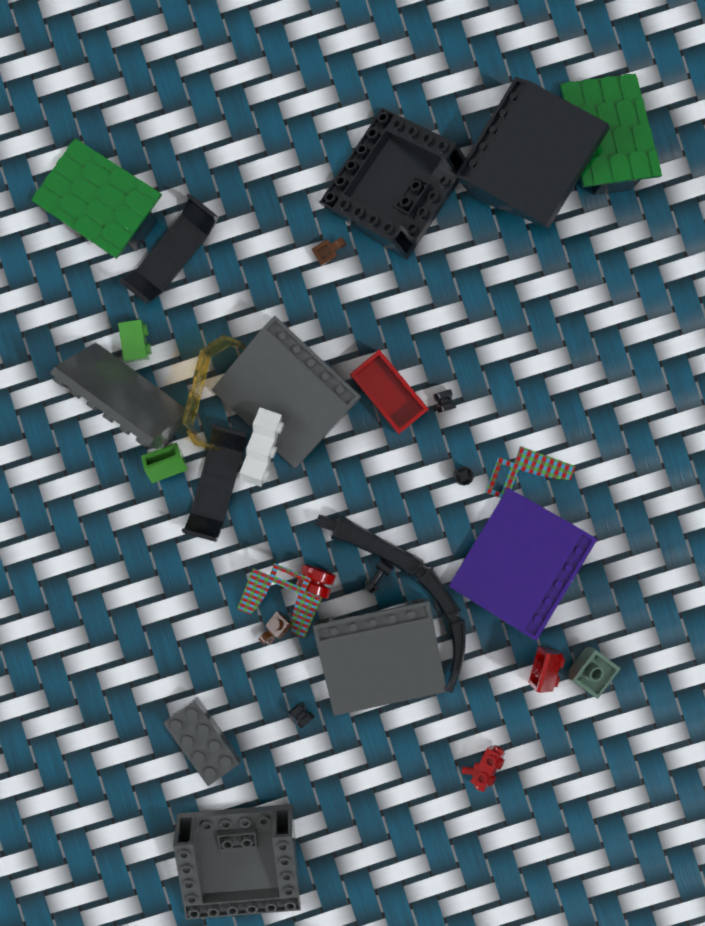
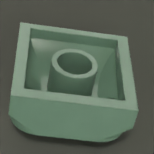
M588 647L581 652L570 667L569 678L598 699L621 668L593 647Z

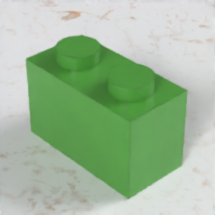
M142 320L118 323L124 361L130 363L149 360V354H152L150 343H147L146 338L149 335L148 325L144 324Z
M177 443L141 456L144 470L151 483L188 470L184 455Z

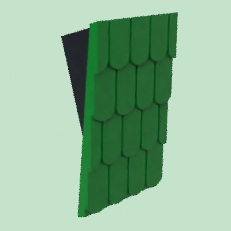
M636 74L608 76L576 82L570 81L559 85L562 99L605 121L610 126L609 131L580 177L582 187L592 186L593 195L632 190L640 180L662 176L657 150L655 149Z
M75 138L69 144L63 156L57 161L51 173L47 175L41 187L35 192L31 201L117 259L126 245L137 251L156 225L158 220L151 210L162 194Z

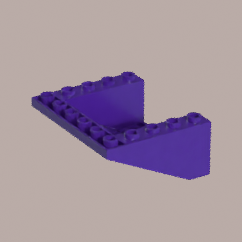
M507 488L448 586L537 641L598 539Z

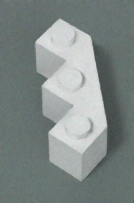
M259 408L253 422V433L246 447V458L239 472L240 480L262 487L264 481L267 482L270 475L268 469L271 458H274L277 447H275L278 434H281L284 426L281 414Z

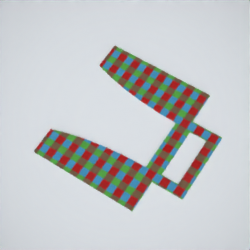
M520 446L515 462L498 457L485 493L501 498L507 488L512 490L519 470L548 478L571 480L576 466ZM501 464L509 466L510 470L502 492H498L492 489Z
M274 563L270 575L254 568L252 569L237 609L251 615L260 605L273 582L299 594L293 610L291 633L305 638L322 598L306 591L310 578ZM280 570L303 580L302 586L299 587L275 575Z

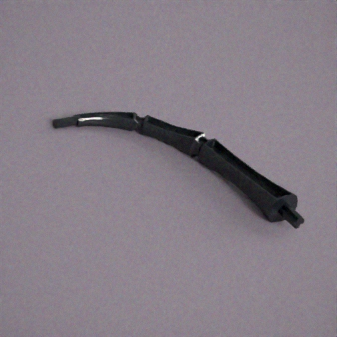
M319 514L315 525L333 531L330 539L372 553L394 565L408 576L416 577L417 583L434 598L444 617L448 618L450 622L448 626L452 637L453 661L450 671L452 673L445 691L453 693L463 665L466 648L465 619L460 617V608L442 584L433 567L425 566L423 559L382 539L339 514L337 521Z

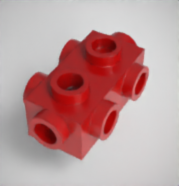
M497 745L487 747L480 763L476 762L473 767L463 766L462 774L473 775L470 782L475 784L474 787L477 790L484 792L486 788L492 787L496 780L494 775L497 769L500 770L505 762L503 759L505 750Z

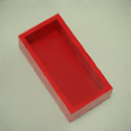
M380 349L350 373L353 381L398 435L429 410Z

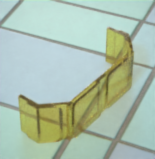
M225 335L220 336L209 343L208 347L200 350L192 380L193 387L189 392L182 418L183 426L188 429L186 432L193 444L210 451L212 449L220 451V448L203 443L194 428V422L211 357L229 346L246 349V346L241 341Z

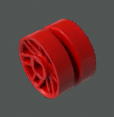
M303 564L300 574L310 578L306 591L328 599L331 588L325 586V584L333 585L336 575ZM298 579L296 585L301 587L303 580Z

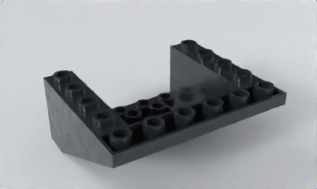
M515 77L455 177L474 199L549 229L609 131L610 126L605 121L535 83Z
M381 108L319 203L389 251L408 260L458 185L459 181L455 175L466 157L457 143Z

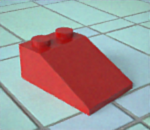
M538 646L528 681L536 692H553L554 687H558L560 680L558 672L560 668H563L565 662L563 653Z

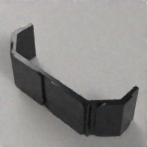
M186 195L188 201L181 215L139 267L125 279L119 278L123 286L147 305L166 290L185 264L205 242L218 220V216L192 195Z
M212 424L210 426L212 432L208 452L191 513L185 528H182V533L217 542L226 518L241 464L247 433Z

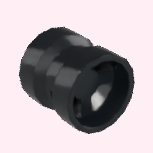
M451 389L433 394L434 400L438 403V413L457 408L452 400L453 393Z
M463 466L455 470L453 478L457 484L465 486L473 481L474 473L469 467Z
M302 701L288 712L292 719L296 718V725L300 729L314 718L312 712L305 711L306 705Z

